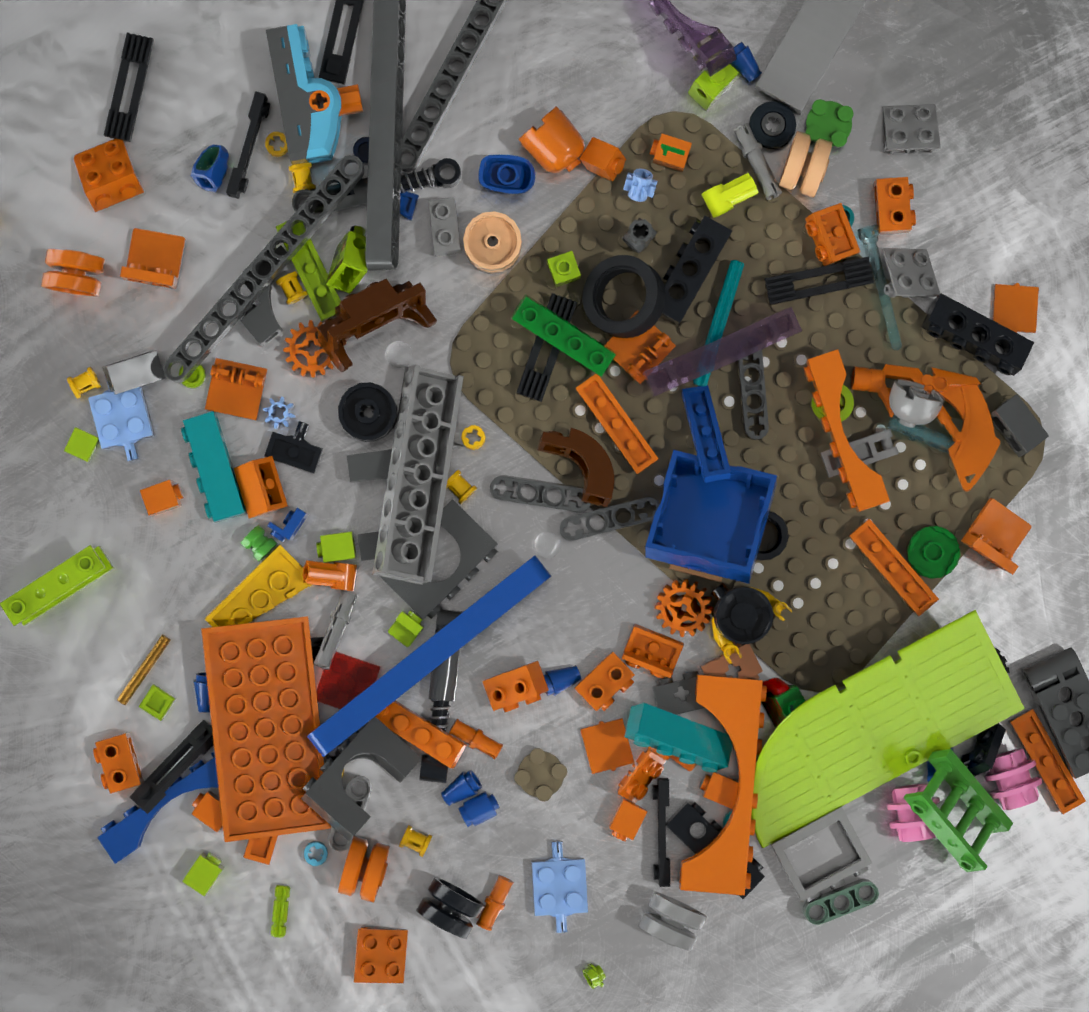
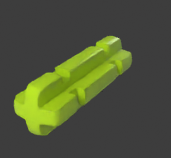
M277 885L275 888L276 899L274 900L272 916L274 925H271V936L282 938L286 934V926L284 924L287 922L289 905L287 898L290 896V887L287 885Z

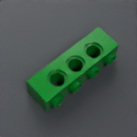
M526 294L511 316L512 320L601 377L616 356L612 349Z

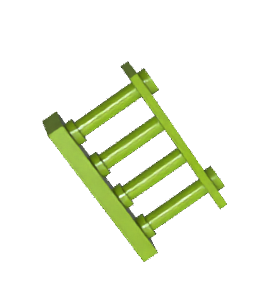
M89 545L2 601L0 606L13 626L20 622L25 626L114 569L101 546L93 549Z

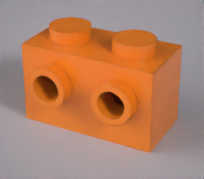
M908 177L876 179L873 185L877 235L909 233L912 230V226L916 225L915 210L910 208V200L914 199L913 184H909Z
M273 456L252 460L233 468L249 519L288 507Z
M612 651L574 688L595 711H598L600 708L605 711L615 701L612 697L619 690L624 693L634 683L631 678L635 674Z
M538 661L482 681L493 711L503 708L504 712L511 711L519 707L518 702L524 700L526 705L541 700L540 694L549 691Z
M130 732L95 742L96 748H93L94 757L97 764L101 763L104 773L101 774V781L104 789H109L110 794L141 785L144 782Z

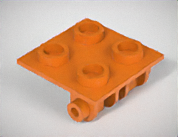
M637 310L630 318L634 317L639 311ZM655 325L647 332L633 338L613 336L605 344V346L616 353L613 360L639 384L676 347L671 338L664 332L662 333Z
M216 358L215 364L211 368L210 375L212 377L205 410L257 420L267 369Z
M649 748L646 752L642 751L635 761L639 765H632L635 770L633 772L628 771L630 777L625 775L618 784L620 786L617 790L618 794L634 804L646 795L648 785L653 779L660 776L664 769L663 765L666 762Z
M361 927V929H358L354 983H404L408 930L372 929L371 927Z

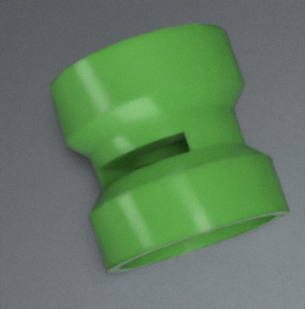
M260 525L256 526L241 541V544L246 549L252 548L253 556L258 562L264 559L278 544L273 538L264 536L265 530Z

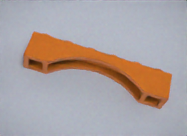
M837 349L808 359L806 361L807 366L803 367L808 383L813 381L816 391L812 392L816 407H821L824 413V417H821L822 426L825 433L830 432L833 442L829 443L834 458L839 457L842 467L838 468L842 483L847 482L850 493L846 495L851 509L856 507L858 513L890 502L882 476L870 469L858 458L844 434L840 418V397L847 374L839 350Z

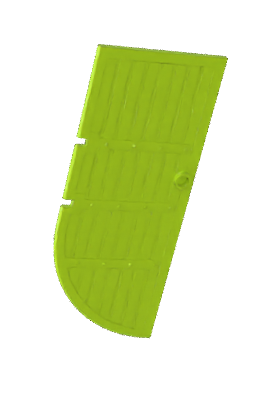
M976 610L900 649L897 652L901 659L894 662L891 655L844 679L842 683L845 685V689L838 691L836 685H833L799 705L777 726L765 743L755 766L753 794H758L757 809H752L751 819L756 820L755 834L761 848L769 846L928 761L932 752L950 749L1025 709Z

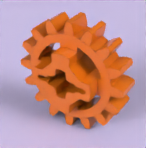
M309 320L308 327H305L300 322L299 331L290 330L294 335L292 339L285 338V341L290 344L289 347L283 349L285 353H290V356L285 360L287 363H295L292 367L294 372L301 368V376L303 377L306 376L307 372H310L311 377L316 378V372L318 371L325 376V368L328 367L333 370L334 366L329 356L325 362L319 365L318 360L327 353L318 342L317 327L314 326L312 320ZM306 333V339L301 344H296L298 339ZM311 343L321 348L314 352V356H311L308 351H304V349L311 346ZM296 355L305 356L308 366L300 363Z
M684 579L682 585H680L678 580H674L672 587L667 584L663 588L664 593L660 592L657 596V599L661 602H657L655 609L661 610V612L658 613L656 618L664 619L665 622L662 627L670 626V634L672 635L678 630L681 637H684L687 631H689L691 636H694L696 628L702 632L706 627L704 623L708 624L711 620L708 614L713 612L714 607L707 604L711 602L712 597L704 596L706 588L697 589V581L691 586L688 579ZM686 592V594L680 596L675 593ZM682 604L687 606L686 612L681 610ZM688 620L692 621V623L688 624L683 623Z

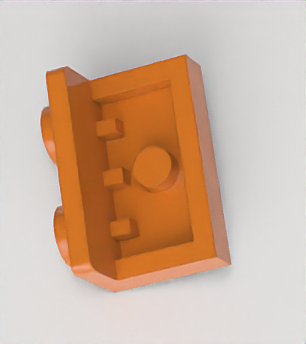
M634 624L623 651L622 659L633 668L639 669L643 667L650 670V673L658 678H671L684 643Z

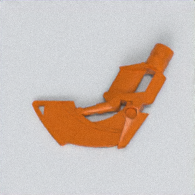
M885 364L881 370L854 366L851 377V390L878 393L877 395L884 403L890 417L894 415L889 404L892 388H887L885 378L909 380L925 385L924 390L931 394L932 389L943 395L945 401L956 409L963 420L961 431L957 429L944 406H942L937 419L945 426L952 436L953 442H955L948 448V452L962 489L966 492L970 491L987 469L1000 445V440L994 433L993 422L987 403L978 387L981 384L976 377L931 367L933 376L929 374L923 375L919 368ZM975 474L971 482L968 483L965 477Z

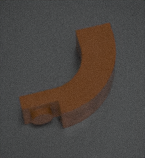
M574 428L570 429L567 437L557 431H543L537 450L573 460L580 467L584 476V489L581 501L607 507L613 495L614 470L610 458L603 447L588 434Z

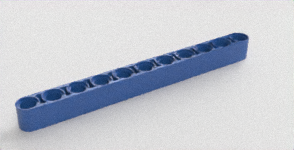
M536 555L533 556L311 732L307 738L322 757L326 756L552 575Z

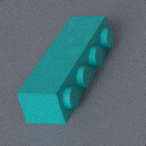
M212 411L183 420L185 427L181 428L182 436L185 443L190 442L192 452L188 453L192 467H197L200 475L199 478H196L200 493L205 492L208 503L204 504L208 519L213 518V521L217 523L246 514L247 511L217 413Z
M647 703L631 707L625 738L633 740L635 745L657 749L656 752L661 755L679 757V761L685 764L695 763L702 766L701 769L706 772L716 773L717 770L729 766L733 745L728 734Z

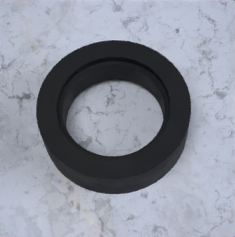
M617 255L605 259L591 271L583 288L582 299L585 313L596 327L614 337L633 338L647 332L656 324L665 306L666 293L664 283L655 269L634 256ZM636 273L643 279L646 286V299L643 307L634 317L628 320L614 321L609 319L602 306V295L606 285L619 274Z

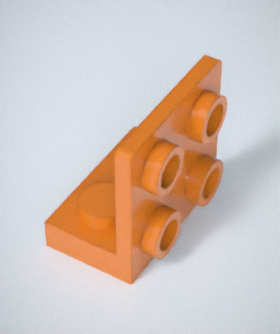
M134 228L126 267L122 266L120 277L127 281L177 289L186 239L182 236Z
M990 498L961 541L1000 569L1013 575L1019 567L1011 561L1013 554L1030 531L1031 525L995 499Z

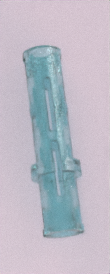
M895 415L890 418L887 426L888 429L907 436L908 440H917L949 454L948 448L955 443L951 437L927 428L924 425H915L914 428L906 427L899 423L900 418Z

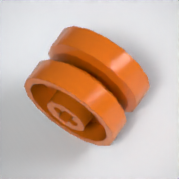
M47 249L45 263L49 267L61 271H47L43 273L41 287L76 295L100 296L102 283L96 278L86 276V274L99 275L103 273L104 258L74 250Z
M354 836L343 869L338 893L352 896L360 881L362 882L360 890L361 899L374 903L379 886L382 887L388 863L386 861L390 846L377 842L373 846L369 858L366 857L369 845L367 839Z

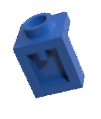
M299 508L295 512L290 510L283 521V524L286 525L284 529L273 522H269L267 526L272 529L270 534L282 542L285 539L292 541L309 514Z

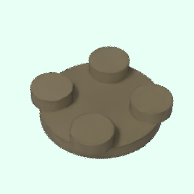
M535 748L520 763L514 780L527 794L537 797L540 801H548L561 787L567 775V768L553 754L545 752L540 748Z

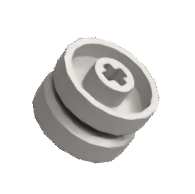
M654 892L649 906L662 916L645 913L639 927L669 945L691 951L697 937L694 933L684 928V926L700 930L707 916L676 899Z

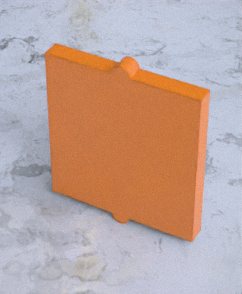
M1019 283L1014 285L995 284L993 321L1016 333H1036L1039 287L1020 286Z
M623 718L605 723L600 721L598 725L580 729L592 774L610 769L615 771L617 767L634 763L628 738H625L626 729Z

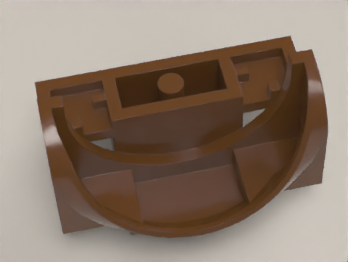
M386 278L380 282H373L366 289L356 294H349L340 301V304L335 307V319H328L317 327L318 342L336 368L344 372L353 366L344 349L350 337L355 336L358 339L396 319L410 320L426 328L435 325L437 319L426 305V290L421 282L413 286L410 281H407L402 285L397 284L392 287Z

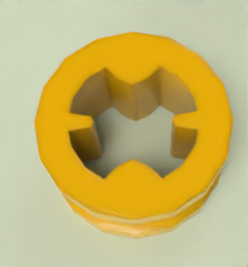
M272 132L267 136L265 147L272 156L281 157L288 152L286 137L282 132ZM274 138H280V141L285 143L283 148L280 147V151H275V148L270 145L271 141L275 142Z

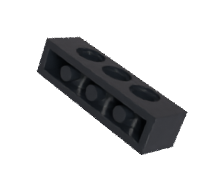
M704 216L702 221L696 219L689 232L693 235L689 244L683 242L676 255L680 260L676 267L670 265L663 277L667 282L664 286L666 299L661 316L677 325H680L732 233V230L707 216ZM699 240H705L709 243L710 250L706 253H700L697 251L695 243ZM685 263H692L696 266L697 273L693 276H687L683 273L682 266ZM672 286H680L684 291V296L680 299H674L670 296L669 289Z
M942 293L933 300L921 325L930 336L942 338L950 342L953 348L960 351L965 350L973 354L976 360L996 366L997 370L1005 375L1014 376L1022 370L1034 344L1033 341ZM949 320H953L957 324V330L950 327ZM972 332L980 336L981 342L974 340ZM995 344L1003 348L1004 354L997 352Z
M686 801L668 819L666 826L696 854L708 846L723 828L715 820L709 823L703 817L706 812L696 802L691 805ZM694 823H702L705 827L704 833L698 837L691 835L690 827ZM753 858L752 862H747V873H751L750 889H745V896L739 895L742 899L765 877L761 872L764 867L755 858Z

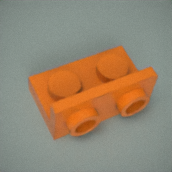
M842 203L814 212L805 218L806 231L814 240L816 256L823 263V266L831 265L834 262L861 252Z

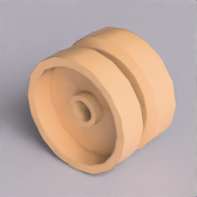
M797 131L786 159L779 187L792 190L796 187L799 177L802 176L801 194L814 198L820 182L822 183L833 142L819 138L810 153L808 152L811 143L810 135Z
M493 211L478 215L468 224L463 237L467 258L474 267L482 272L490 274L504 272L511 268L520 256L522 248L520 230L515 221L506 214ZM492 238L494 241L496 238L498 240L497 245L489 246L488 239Z

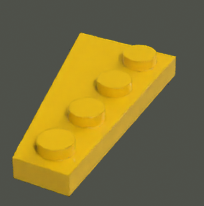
M279 544L204 619L212 627L249 623L312 584L303 583V566Z

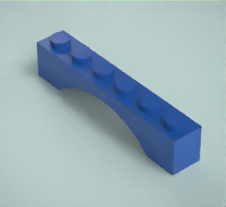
M214 752L211 753L213 759L205 764L200 760L189 768L191 774L183 779L180 776L164 792L166 796L148 814L141 808L138 809L135 805L123 813L125 819L117 824L113 820L101 828L103 834L97 838L115 864L141 847L144 834L152 819L172 799L196 789L218 788Z

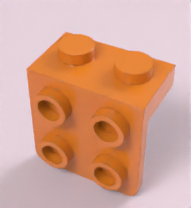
M113 139L74 156L84 192L95 212L144 193L123 140Z

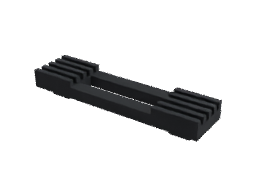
M336 0L319 78L345 85L364 0ZM347 4L348 6L352 5L353 10L341 56L333 54L343 6Z
M128 32L126 34L113 99L104 130L105 137L131 142L154 39L151 37H143ZM130 62L139 63L128 113L119 112Z
M255 91L248 117L251 122L238 167H233L226 190L227 195L239 199L240 193L245 194L249 180L245 176L262 117L267 118L271 105L269 102L267 103L268 98L264 93Z
M869 256L765 278L769 303L774 305L873 284L874 279ZM844 271L846 281L799 291L794 290L793 281Z
M552 293L547 308L570 322L577 302ZM536 336L516 393L542 402L560 350L552 346L543 374L534 371L533 369L544 341L539 336Z
M205 720L197 725L130 796L147 814L166 796L164 792L201 754L205 755L213 747L212 726ZM193 746V748L184 756V758L160 781L158 785H156V783Z
M657 778V785H652L653 800H658V865L653 864L654 880H659L660 887H670L669 857L666 858V806H669V779Z

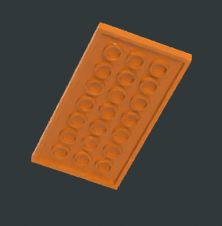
M308 616L201 628L224 842L331 829V825L301 799L306 793L303 787L312 777L318 780L323 774L320 768L324 765V757L307 738L311 732L320 726Z

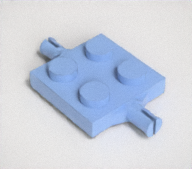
M140 386L116 395L109 388V390L100 395L89 397L101 448L124 446L127 461L138 459L134 443L143 438L154 436L142 387Z
M563 841L551 842L553 858L545 861L531 862L534 915L556 917V933L568 932L566 916L574 913H588L585 859L563 857Z

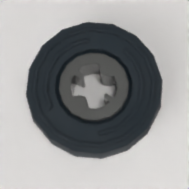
M775 101L766 102L758 106L752 113L749 122L757 142L761 143L762 147L769 149L781 148L788 144L794 136L797 126L795 115L791 109L783 103ZM769 119L779 122L776 132H771L772 128L770 130L766 128Z

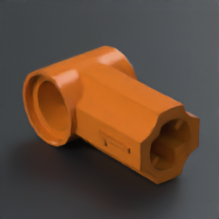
M306 560L302 574L303 583L354 591L357 565L338 562L330 564Z

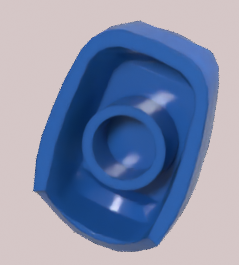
M489 155L484 157L480 163L479 183L484 188L508 194H521L529 191L534 185L535 170L528 159L514 155Z

